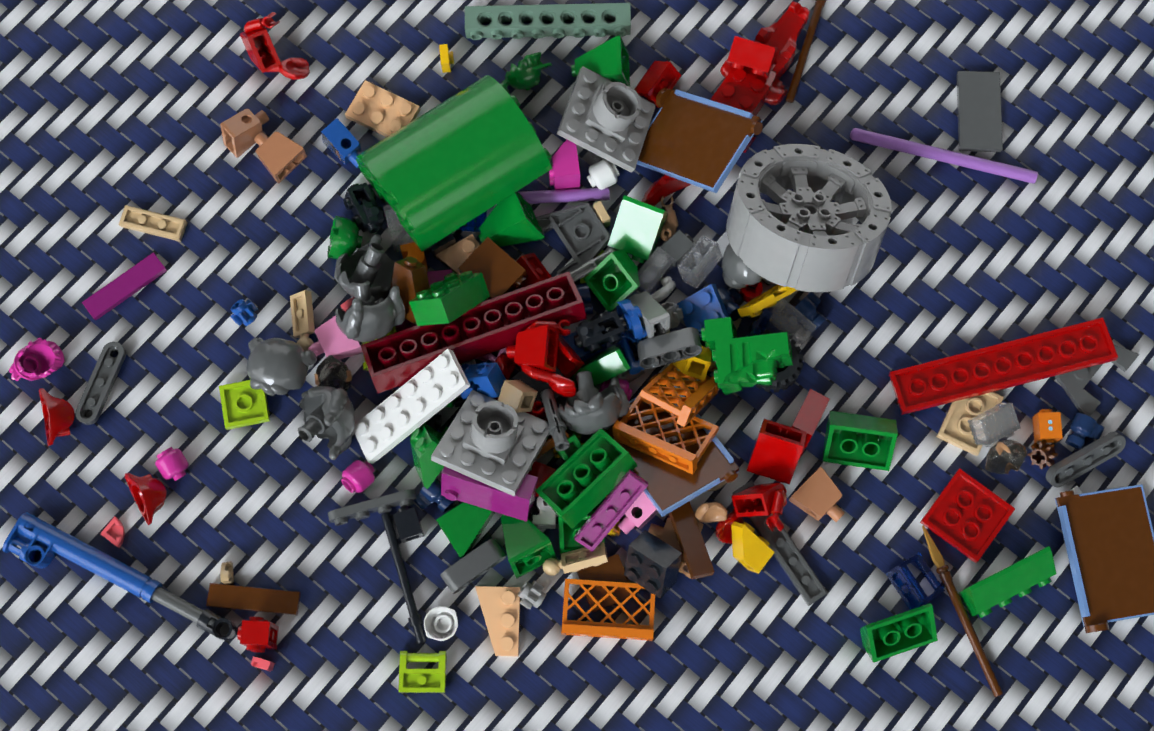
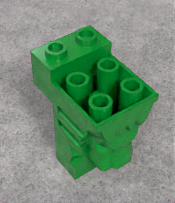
M731 317L704 320L705 327L701 328L702 340L705 341V346L709 347L712 352V358L717 367L714 370V380L718 385V389L721 388L724 395L741 391L742 387H753L756 384L772 385L773 381L777 378L778 368L793 365L792 347L787 332L737 338L736 327Z

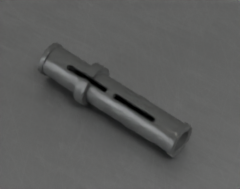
M552 389L543 390L540 393V397L549 423V434L553 437L557 451L566 450L569 447L565 433L567 428L559 414L554 391Z

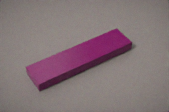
M153 252L84 300L82 304L96 321L167 270Z
M629 470L577 532L574 540L593 552L647 488L648 482Z

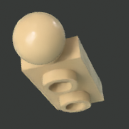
M304 290L291 295L290 304L293 336L300 338L297 344L304 350H308L314 343L309 338V335L315 333L311 291Z
M604 542L600 543L593 552L584 547L562 553L561 560L548 558L543 563V571L549 576H554L559 573L560 569H563L564 574L606 563L608 558Z

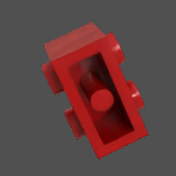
M250 617L249 620H242V626L238 627L237 638L240 640V644L247 647L246 650L265 653V649H277L279 626L265 620L263 617Z

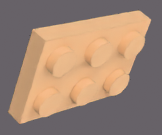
M365 80L346 111L345 117L388 137L415 120L421 109L419 105Z

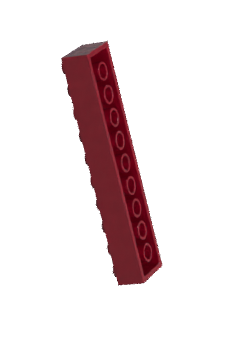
M568 271L481 302L451 323L416 325L363 344L361 348L376 391L381 393L405 384L447 349L453 350L459 364L504 349L509 345H515L518 332L525 331L535 321H555L559 324L561 320L567 319L571 325L585 320L587 317L581 296Z

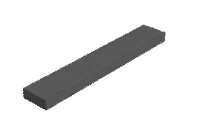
M751 480L732 494L734 495L755 485ZM773 514L748 517L761 537L770 543L768 547L775 552L773 555L808 606L828 594L786 530L783 528L779 531L777 527L774 528L773 532L770 530L766 520Z

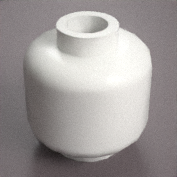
M602 159L589 167L590 175L587 176V179L592 188L596 186L598 189L603 190L616 184L618 181L617 177L620 174L613 163Z

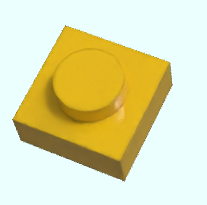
M448 44L439 45L442 72H451L450 64H454L453 51L449 52Z

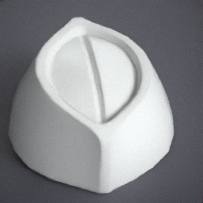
M444 606L431 609L424 619L426 636L438 641L451 638L458 628L457 612Z

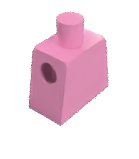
M336 316L315 329L314 332L319 341L313 343L308 348L316 356L325 353L329 362L363 353L358 341L348 339L341 332L336 324Z
M644 491L626 511V517L617 525L626 535L635 526L639 529L643 528L658 513ZM638 509H642V516L636 518L635 512Z

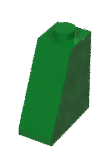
M613 345L585 361L584 365L570 380L575 382L577 389L578 385L575 376L579 372L589 371L592 372L593 383L596 386L629 370L630 366L620 349Z
M463 502L436 519L460 559H462L470 552L495 512Z

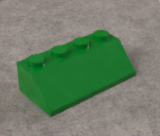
M599 429L536 490V493L573 529L616 487L629 470L633 471L638 465L628 451L603 429Z
M1048 546L959 592L970 615L973 617L979 614L980 618L993 612L991 607L998 604L1001 608L1013 602L1011 597L1018 594L1021 598L1031 593L1030 587L1036 584L1042 587L1052 582L1050 577L1057 574L1052 551Z

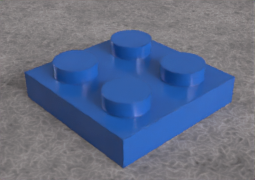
M710 284L677 303L679 308H682L686 327L696 328L699 332L700 341L702 340L701 328L705 327L704 320L729 317L716 284Z

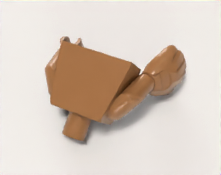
M719 502L703 503L696 511H693L700 532L704 525L702 523L727 520V510ZM667 518L664 527L651 523L649 533L682 553L670 518ZM682 554L679 572L691 578Z

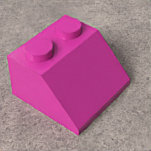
M566 140L552 156L549 182L550 186L554 185L555 190L580 189L577 145Z

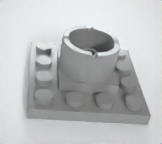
M582 66L576 78L557 135L632 173L636 168L656 105L640 97L630 86H626V84L621 82H612Z
M472 390L432 453L431 461L515 496L550 435L548 431L549 423L526 412L516 413L508 404L505 405L503 402Z

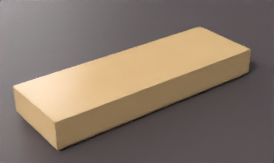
M125 205L119 226L181 242L188 222L184 219Z

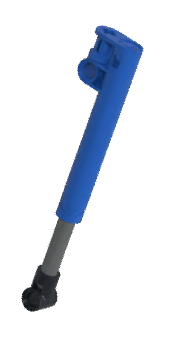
M28 512L23 513L19 517L3 544V552H12L18 555L20 560L39 569L46 568L54 556L58 554L133 595L142 598L148 603L155 601L197 623L196 626L221 640L230 641L237 634V627L232 621L209 609L203 610L163 589L161 582L155 579L152 580L146 574ZM41 552V559L38 562H35V555ZM228 624L229 632L222 636L220 628L222 625Z

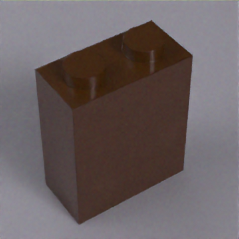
M489 237L458 267L461 274L467 271H472V273L482 272L490 294L488 299L512 292L516 288L520 289L526 283V278L528 277L526 270Z

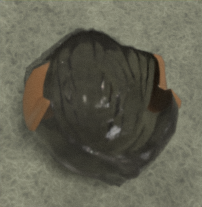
M329 355L317 367L314 374L317 386L342 388L345 391L351 387V370L343 361Z
M1003 440L994 444L987 453L985 470L996 474H1009L1011 469L1018 471L1025 461L1027 455L1026 448L1014 440Z

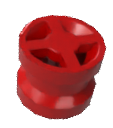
M762 283L746 285L747 287L740 289V294L743 296V301L748 303L761 295L763 291Z

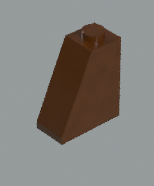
M406 257L396 261L394 264L391 288L393 286L399 287L400 296L405 306V319L417 325L409 301L417 297L416 293L428 290L430 286L426 265L418 262L416 258Z

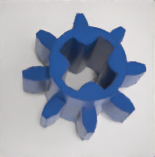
M240 299L231 307L230 310L233 314L230 317L239 326L242 323L248 326L257 318L255 311L258 308L249 299L246 302Z

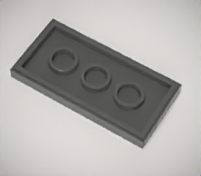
M958 71L959 151L1001 152L1003 150L1000 72Z

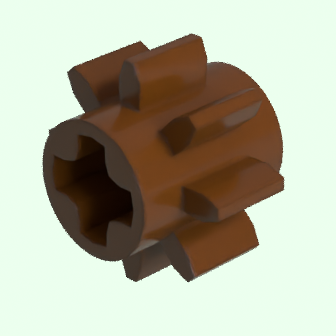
M1045 440L1039 444L1034 443L1031 445L1033 451L1027 454L1031 457V464L1038 465L1040 469L1045 468L1046 465L1049 467L1054 465L1053 458L1058 456V453H1055V445L1046 444Z

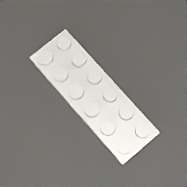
M445 350L355 424L354 433L368 463L374 464L471 386L453 350Z

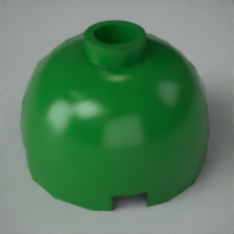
M335 216L329 238L331 247L328 246L327 258L338 259L344 253L350 256L355 252L356 248L359 249L361 247L363 236H359V229L352 220Z

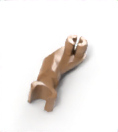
M663 196L661 198V205L668 214L660 237L662 240L668 241L677 230L678 220L675 210L672 208L674 204L673 197L671 196V203L665 205L663 203Z

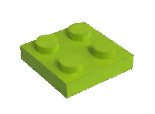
M251 380L219 386L224 425L227 430L270 421L266 393L262 389H252L250 387Z

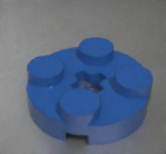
M630 299L617 302L619 304L616 306L617 314L619 317L623 316L627 325L626 329L629 331L626 334L627 338L632 343H635L647 337L646 329L640 322V318H642L640 308L637 305L633 307Z

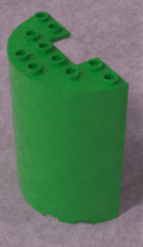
M489 75L482 77L356 156V162L361 173L380 198L384 197L395 211L400 224L421 252L552 169L549 161L552 157L548 150L543 148L536 135L534 126L530 121L528 122L519 108L520 103L515 95H509V91L503 82L499 83Z

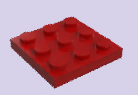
M959 468L920 523L977 563L1015 508Z

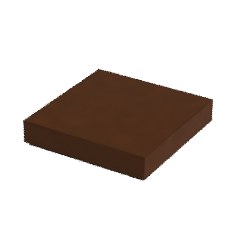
M619 554L608 557V562L599 566H591L577 571L580 580L629 583L628 577L624 575L625 570ZM584 585L586 589L591 587L590 585ZM595 586L590 591L597 601L607 594L602 586ZM607 587V588H608L609 591H611L614 587ZM620 587L612 593L619 602L624 601L630 596L625 588ZM586 594L587 601H588L589 606H590V608H591V607H593V606L595 605V603H594V601ZM610 595L600 603L603 608L617 604ZM597 606L594 610H592V613L599 611L601 609Z

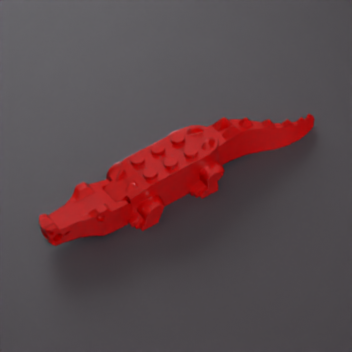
M792 2L788 10L776 23L769 27L761 28L754 40L755 42L779 48L770 73L765 72L764 76L752 73L753 68L744 66L743 70L731 67L732 62L726 60L720 69L725 79L710 100L750 112L754 116L759 113L765 103L770 105L780 104L788 90L785 89V86L779 79L793 62L796 41L807 23L810 13L809 9L801 6L798 2ZM752 137V139L744 149V153H746L749 147L752 145V143L755 140V137ZM663 175L650 186L641 202L655 207L663 196L665 198L691 184Z

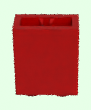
M763 419L747 471L790 484L804 447L807 432Z

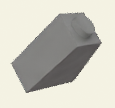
M647 291L627 298L631 300L633 307L637 305L641 310L642 318H640V322L647 332V337L643 338L644 340L670 333L669 313Z

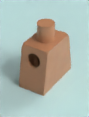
M244 109L220 124L223 143L236 158L256 143L254 139L258 133L262 132V125L269 121L268 115L263 110L254 115L249 109Z
M277 131L270 137L264 132H260L254 139L259 145L255 151L258 158L278 184L307 157L302 146Z
M821 466L789 499L791 503L818 521L827 514L837 522L845 514L836 504L843 495Z

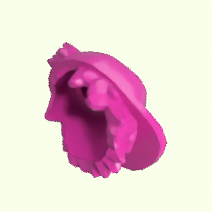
M38 338L34 342L30 341L28 345L18 351L14 358V363L9 368V373H12V380L19 381L20 378L34 381L51 375L63 366V352L55 342L47 341L46 339L42 340V338Z

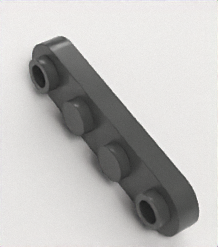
M109 342L103 347L77 406L76 417L85 425H91L98 421L125 360L126 350L118 342ZM118 351V356L112 357V354ZM92 411V415L87 418V412Z
M1117 432L1108 433L1051 466L1046 473L1047 482L1056 488L1064 486L1122 452L1126 445L1125 438Z
M408 489L345 506L328 512L329 522L339 526L348 523V520L352 518H357V520L368 518L370 513H387L392 510V507L400 505L402 508L413 505V500L417 499L414 489Z

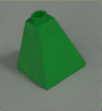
M615 36L575 59V64L571 65L573 77H577L579 70L584 66L612 82H621L626 84V86H630L629 53L621 36Z
M518 191L499 202L479 227L481 242L489 237L499 247L545 238L532 206Z
M502 514L501 522L507 557L516 579L539 568L546 559H556L551 541L529 520L526 522Z

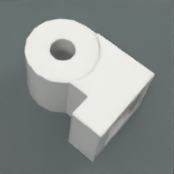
M539 496L537 498L539 515H533V524L537 528L556 529V513Z

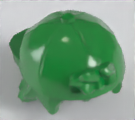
M541 52L526 55L524 59L518 62V66L513 63L511 64L510 72H506L505 80L502 82L506 87L510 85L512 88L528 91L540 82L541 70L553 65L552 63L542 64L540 61Z

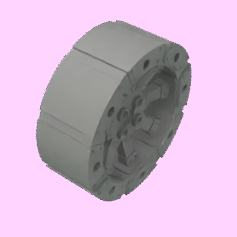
M808 144L774 146L772 150L765 149L756 153L743 165L726 223L727 237L735 254L743 260V263L748 268L775 284L806 292L841 290L846 286H852L861 281L872 269L891 219L892 204L890 196L879 178H874L871 175L872 171L845 154L829 149V151L820 149V146ZM760 193L767 194L778 205L765 202L764 199H761ZM856 217L863 224L856 223L853 225L841 220Z

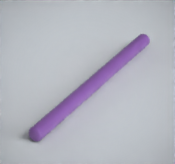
M854 128L850 133V138L854 141L1035 184L1038 176V171L863 129Z
M609 187L603 190L584 188L519 192L529 204L610 200Z

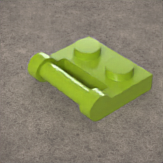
M400 651L399 693H446L447 651H439V653H408V651ZM408 662H439L438 669H407Z

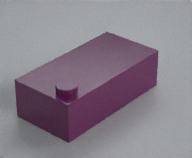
M444 466L441 479V495L451 501L458 500L527 522L536 497L538 477L527 474L516 495L512 496Z

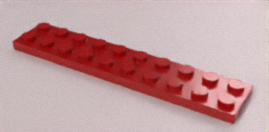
M1102 317L889 372V377L901 413L904 415L1115 361L1118 355Z

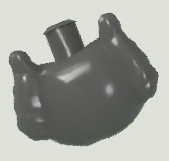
M375 234L367 244L360 247L352 255L348 256L347 253H344L337 259L334 278L354 298L353 283L357 280H367L370 282L371 296L374 297L375 301H378L380 298L386 299L389 296L395 262L388 257L383 247L380 246L382 237L379 234Z
M730 243L727 245L722 260V276L726 285L731 288L741 289L747 287L746 285L759 283L761 280L766 285L773 283L748 268L743 263V260L735 254Z
M357 280L353 283L355 298L346 312L339 308L335 311L336 324L341 332L348 339L363 343L374 341L387 335L393 327L404 322L406 314L398 286L391 288L386 299L380 298L375 303V299L371 296L370 282L367 280Z
M257 337L253 338L248 343L250 355L246 367L247 374L251 379L250 387L252 389H262L271 396L275 394L285 395L289 390L300 389L305 383L308 370L313 368L317 361L315 353L312 350H304L294 341L282 338L266 340Z
M583 371L575 376L578 385L575 396L567 399L565 409H563L561 404L558 408L561 419L567 429L589 435L595 434L599 429L606 431L611 428L618 418L628 413L630 403L619 384L618 377L611 378L609 386L599 392L598 388H594L592 372Z
M315 386L301 395L303 399H301L299 404L300 408L304 409L305 412L304 425L298 428V434L307 442L312 441V438L315 436L320 439H329L327 447L330 449L329 458L336 460L352 443V433L355 427L354 408L344 389L330 386Z

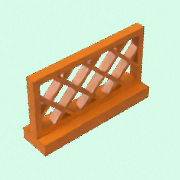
M671 363L641 390L639 396L679 416L676 423L685 427L717 395L719 389L717 383H715L714 375L712 377L706 375L705 380L683 374Z
M638 395L630 406L628 413L623 416L621 421L617 420L613 425L614 440L690 474H694L698 461L719 431V426L695 416L689 422L691 426L678 428L676 422L679 416ZM641 402L649 404L651 409L639 412L638 406ZM664 411L670 413L671 417L658 419L657 413ZM654 415L655 421L643 424L641 417ZM639 419L640 425L633 427L627 425L629 420ZM674 424L675 430L663 432L661 425ZM658 426L660 432L659 434L650 435L646 433L645 429ZM703 428L710 430L708 435L698 437L696 431ZM693 431L695 438L683 441L681 434ZM677 435L680 441L670 444L666 442L665 438ZM698 444L699 449L696 454L686 451V446Z
M565 579L561 635L652 641L654 636L655 595L651 594L650 599L643 605L635 594L645 588L637 583ZM569 584L580 585L585 592L574 600L569 594ZM584 585H590L591 587L586 589ZM595 586H602L607 592L599 601L590 593ZM607 587H614V588H613L611 591H609ZM618 587L625 588L630 594L622 603L612 594ZM629 588H635L636 590L632 593ZM586 594L595 603L587 612L577 603ZM610 595L618 606L608 614L600 603ZM568 597H569L570 600L573 602V603H571L569 606H568ZM633 597L641 607L633 615H630L623 605ZM649 603H650V612H649V611L647 610V608H646V606H647ZM574 605L584 614L577 621L567 620V612ZM598 606L606 617L600 622H593L588 614ZM619 608L629 617L622 624L616 623L611 618V615ZM643 609L649 615V625H639L633 617ZM586 617L589 621H581V620ZM609 619L612 623H604V621ZM630 620H632V622H633L634 624H627V623H628Z

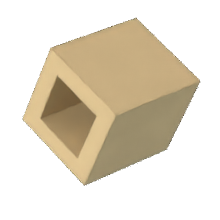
M504 380L498 401L503 402L505 405L508 404L516 413L531 412L538 391L521 380Z

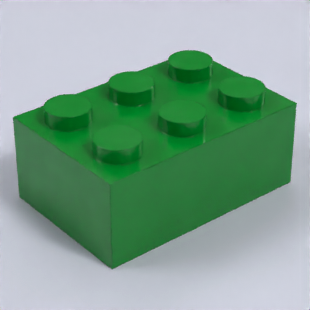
M467 271L460 275L450 273L444 276L443 281L431 284L430 289L416 293L417 297L410 300L409 304L417 326L447 324L488 299L490 294L482 272L472 273V271Z

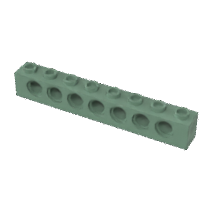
M630 3L465 6L466 38L472 40H480L481 38L498 40L509 37L513 39H521L523 37H533L535 39L543 37L563 38L564 36L582 38L584 36L604 37L606 35L624 37L631 34ZM609 19H610V20H613L614 22H612V23H607L606 20H609ZM567 20L572 21L571 24H566L564 22ZM592 20L593 23H586L585 21ZM526 21L532 22L529 25L523 24ZM545 21H551L552 23H551V24H545L544 22H545ZM484 22L490 23L487 26L482 25ZM504 22L511 23L509 25H503Z

